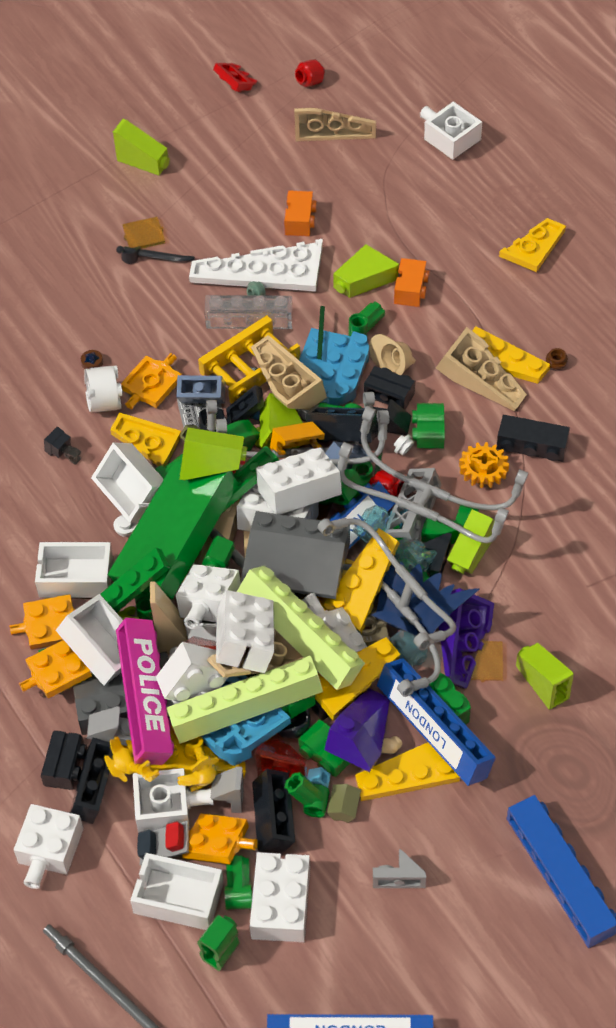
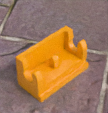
M313 422L273 428L270 448L279 455L286 454L283 449L311 444L315 449L321 448L316 438L319 440L324 439L325 433Z

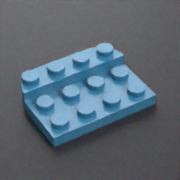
M311 328L299 361L322 379L327 396L322 403L342 405L349 401L353 402L356 398V390L365 365L369 362L367 336L353 331L351 336L323 331L322 360L317 359L319 329Z
M246 675L228 677L221 688L248 677ZM277 708L201 737L203 742L219 758L228 761L231 765H238L252 757L253 749L291 724V719L281 708Z

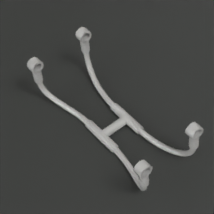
M374 392L363 393L364 408L367 406L373 408L375 404ZM207 400V429L226 434V419H216L217 401ZM388 410L377 411L379 445L374 452L376 457L382 453L385 440H387ZM352 441L349 443L359 445V443L356 441ZM314 448L283 449L286 452L285 455H279L275 450H272V452L278 458H287ZM321 448V449L326 453V451H327L329 448ZM247 452L246 457H253L258 452ZM369 456L349 459L347 465L366 463L371 461ZM329 459V461H332L334 465H338L339 459Z
M367 406L362 415L363 421L360 429L361 442L366 454L381 469L423 492L418 501L414 503L402 497L398 498L353 483L344 474L353 450V445L346 442L340 448V457L337 465L341 481L352 489L397 503V506L430 520L442 522L475 541L481 543L493 542L501 534L509 510L505 508L511 506L521 495L529 473L521 469L518 471L511 498L501 504H480L452 496L450 492L422 482L414 477L409 478L395 471L374 455L369 448L367 434L370 431L376 409ZM432 495L470 508L498 510L494 519L492 535L490 537H482L439 515L438 512L426 508L425 505Z
M342 518L333 521L323 519L317 528L324 536L332 534L334 530L348 527V525H358L368 531L396 568L397 574L406 583L401 597L384 581H382L381 588L387 593V597H389L409 623L414 625L420 632L413 642L421 651L429 647L434 659L435 669L428 678L423 677L411 682L408 679L401 681L397 686V690L403 697H408L415 690L427 687L438 678L441 671L440 657L434 643L443 641L446 637L454 634L456 631L455 622L427 596V592L402 564H399L385 542L369 524L353 518ZM345 564L343 570H348L352 564ZM413 592L448 623L450 628L447 631L441 630L431 634L426 632L419 622V618L409 608Z

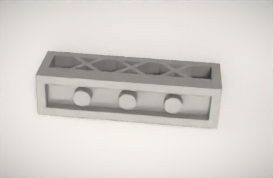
M435 468L409 469L407 477H423L420 481L441 488V482ZM404 482L398 498L402 497L416 503L423 491L413 488ZM414 491L417 492V493H416L415 495H413L412 497H410V498H408V499L406 498L407 495H409L410 493H412V492H414ZM431 495L425 507L432 510L437 497ZM395 503L384 532L394 538L403 537L407 549H416L426 517L409 510L401 515L400 511L404 510V508L397 506V503ZM401 523L404 524L402 529H393Z

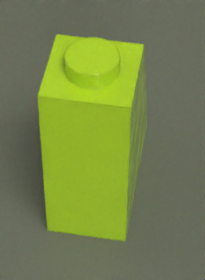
M122 119L113 131L117 161L160 175L170 162L167 147L128 120Z
M365 244L333 273L334 288L349 298L396 281L397 277H399V264Z
M269 393L264 401L265 406L260 409L259 444L261 448L265 446L270 448L273 428L303 423L296 409L287 408L273 393Z
M188 427L184 443L180 480L238 470L240 460L245 461L247 447L243 446L244 437Z
M472 509L463 528L479 536L490 537L495 521L493 518ZM460 533L447 559L452 565L451 569L463 575L465 571L472 574L491 543H481Z
M539 643L525 646L517 653L516 667L549 710L570 699L574 674L568 667Z

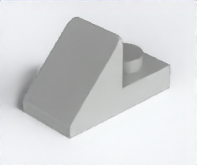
M113 707L90 714L88 718L87 739H92L93 737L110 742V740H114L115 736H118L121 744L127 746L126 740H131L129 721L127 718L119 717L120 707Z
M235 767L216 775L212 782L210 798L211 800L231 803L232 813H242L244 795L243 767Z
M399 849V868H394L390 865L373 868V888H425L426 872L401 849Z

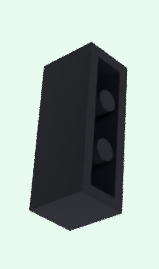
M313 407L305 414L306 422H313L325 433L324 439L319 440L316 438L318 443L332 440L342 443L356 441L362 444L360 429L365 408ZM377 409L370 431L367 434L368 444L378 436Z
M503 414L497 435V449L563 462L570 427Z
M93 737L86 752L70 813L80 815L81 821L91 824L94 823L99 812L110 772L104 757L109 756L112 759L113 756L110 742Z
M266 768L252 782L258 852L282 855L295 843L291 794L285 789L286 780L289 779L288 772Z

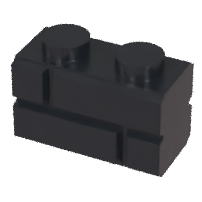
M374 366L364 382V392H374L375 400L387 405L391 399L406 410L409 401H411L415 394V380H412L408 375L401 376L393 373L388 368Z
M56 730L52 732L41 772L44 786L72 790L75 781H79L81 773L80 760L85 759L87 744H84L81 734Z

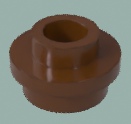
M554 348L546 355V362L553 369H561L567 365L568 356L564 350Z

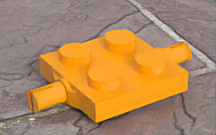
M170 353L164 361L154 360L146 355L121 382L122 391L132 395L125 402L127 408L130 407L132 410L139 401L157 408L177 386V376L182 375L171 368V365L177 360L174 354Z
M71 595L23 603L24 623L9 625L11 635L26 632L31 650L52 646L63 640L55 630L65 617L75 610L72 605Z
M62 640L25 659L32 677L19 683V686L23 692L37 686L43 690L49 699L92 677L90 669L69 645Z
M200 813L194 826L189 830V852L182 854V857L230 864L234 855L240 849L256 850L258 841L257 839L244 838L249 828L247 819Z

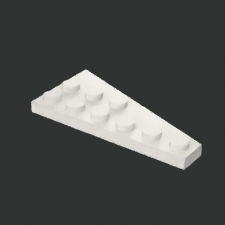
M317 239L316 243L311 244L300 242L297 243V246L287 248L282 245L250 251L251 254L241 256L239 253L231 254V257L224 259L213 257L195 260L191 264L189 281L190 283L248 287L250 282L256 281L261 282L265 288L316 291L323 239Z

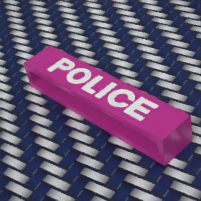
M125 617L116 629L134 763L143 764L149 760L151 765H163L173 754L174 743L170 737L171 724L170 719L167 717V699H164L156 679L160 672V653L157 652L156 645L157 632L154 630L153 620Z

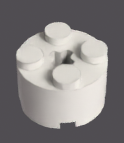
M117 365L84 370V383L87 389L85 393L90 413L121 409L120 396H122L121 383L116 381L118 379Z

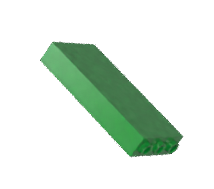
M175 461L107 575L115 582L156 547L162 549L170 569L155 582L169 599H173L239 484L233 476V472L228 471L180 480L182 462ZM150 586L141 593L150 595Z

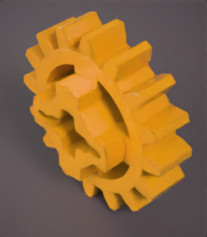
M485 442L484 446L476 443V448L468 446L467 452L463 451L462 458L459 460L460 475H464V481L471 480V486L479 483L480 488H483L484 484L492 488L493 482L499 485L501 484V478L506 479L507 472L509 471L508 456H504L503 449L497 451L496 444L488 447V442Z

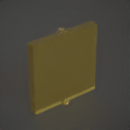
M158 217L122 224L125 234L124 240L127 241L129 247L137 248V246H141V249L165 244L164 230L160 226Z
M481 639L480 641L484 643L481 650L462 652V656L470 655L476 661L470 680H480L481 682H485V680L503 681L502 641H485ZM467 641L468 646L471 648V642ZM465 660L464 663L466 670L471 662L469 660Z

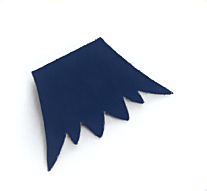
M391 563L387 571L389 576L385 573L383 581L401 597L406 583L397 574L395 567ZM417 564L410 572L427 592V596L447 615H450L462 603L480 590L475 588L451 594L455 586L452 584L439 591L442 578L441 573L431 576L423 583V572L420 564ZM381 588L376 613L371 616L416 637L420 632L414 625L409 623L389 597H387V593ZM413 592L409 608L419 618V622L426 632L431 634L444 622V619Z

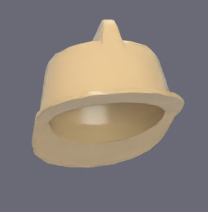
M377 334L370 340V356L373 362L380 368L385 367L393 373L403 375L404 371L416 361L412 357L409 346L403 342L394 341L383 334Z

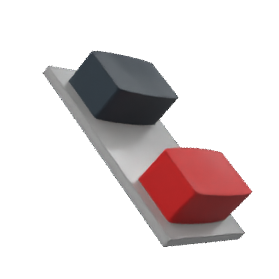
M188 820L180 823L178 821L173 822L163 828L152 831L149 829L138 833L137 854L140 857L141 866L146 853L170 858L189 852Z

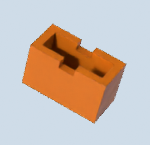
M288 190V209L285 211L284 219L285 235L310 236L311 228H315V215H312V213L317 211V200H313L312 191Z
M401 258L398 270L400 276L396 279L394 289V304L420 307L421 299H425L427 286H424V283L429 282L430 270H426V261Z

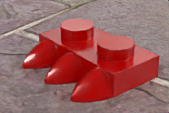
M215 63L213 70L234 91H250L252 86L257 83L256 79L248 77V72L240 70V65L234 63Z

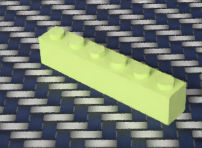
M266 566L250 569L237 592L273 600L274 629L304 658L311 655L316 670L336 690L351 685L365 664L358 657L357 652L350 649L337 633L327 627L323 619L316 616L304 601L293 594L289 586L282 583L271 569Z
M310 655L265 673H260L167 707L173 729L181 744L323 692Z

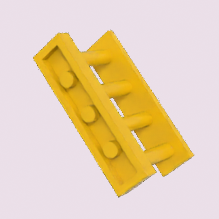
M267 315L198 359L199 371L202 376H209L215 373L217 376L224 378L226 385L229 387V402L231 404L254 385L259 387L267 382L261 368L253 371L239 357L246 351L254 355L251 347L267 335L295 358L300 359V345L297 343L288 349L273 335V321ZM232 362L246 377L236 382L221 367Z

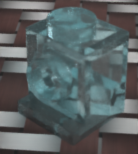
M374 505L367 508L359 520L369 524L375 531L378 528L385 531L387 528L386 522L390 516L383 507ZM355 525L352 530L366 543L372 538V535L361 526Z
M406 537L401 539L394 556L396 560L403 562L410 572L417 564L421 565L422 572H426L437 552L435 550L428 551L419 540H408Z
M400 630L390 638V642L400 653V659L404 658L412 667L422 664L427 658L428 648L422 651L419 650L413 642L415 636Z

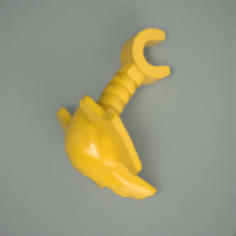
M115 736L114 740H110L113 756L112 759L109 756H105L104 759L113 777H118L123 782H127L128 779L125 774L136 773L142 775L148 782H151L159 776L157 769L154 772L151 770L149 760L143 764L134 763L131 740H126L127 748L122 746L118 736Z
M201 736L192 739V744L186 743V752L190 755H195L198 761L190 769L193 773L177 778L179 785L192 786L190 788L191 792L209 785L218 775L214 764L219 759L206 756Z

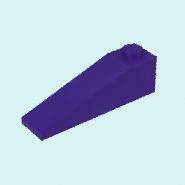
M461 588L455 589L451 592V594L464 590ZM475 594L449 615L455 622L456 631L441 641L445 675L455 686L462 689L468 687L476 667L475 659L477 653L482 651L484 647L482 641L485 633H489L493 619L494 603ZM445 620L439 626V631H447L450 628Z
M368 688L338 716L329 728L324 750L370 772L381 756L390 703L388 697Z

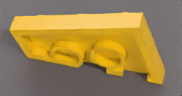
M546 218L529 230V234L521 239L517 238L513 241V245L500 250L499 257L537 272L564 234L566 225Z
M123 413L118 414L110 429L111 435L123 443H132L146 459L157 466L167 465L181 439L180 430Z

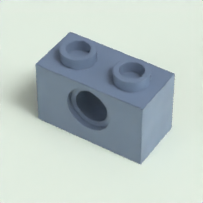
M177 376V399L181 403H206L207 400H216L217 404H225L226 381L222 376Z

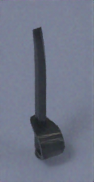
M118 246L116 248L117 253L121 254L122 261L127 264L135 263L139 255L171 261L195 260L194 256L141 249V246H137V248Z

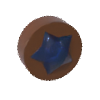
M97 350L84 352L81 356L83 369L102 367V354Z

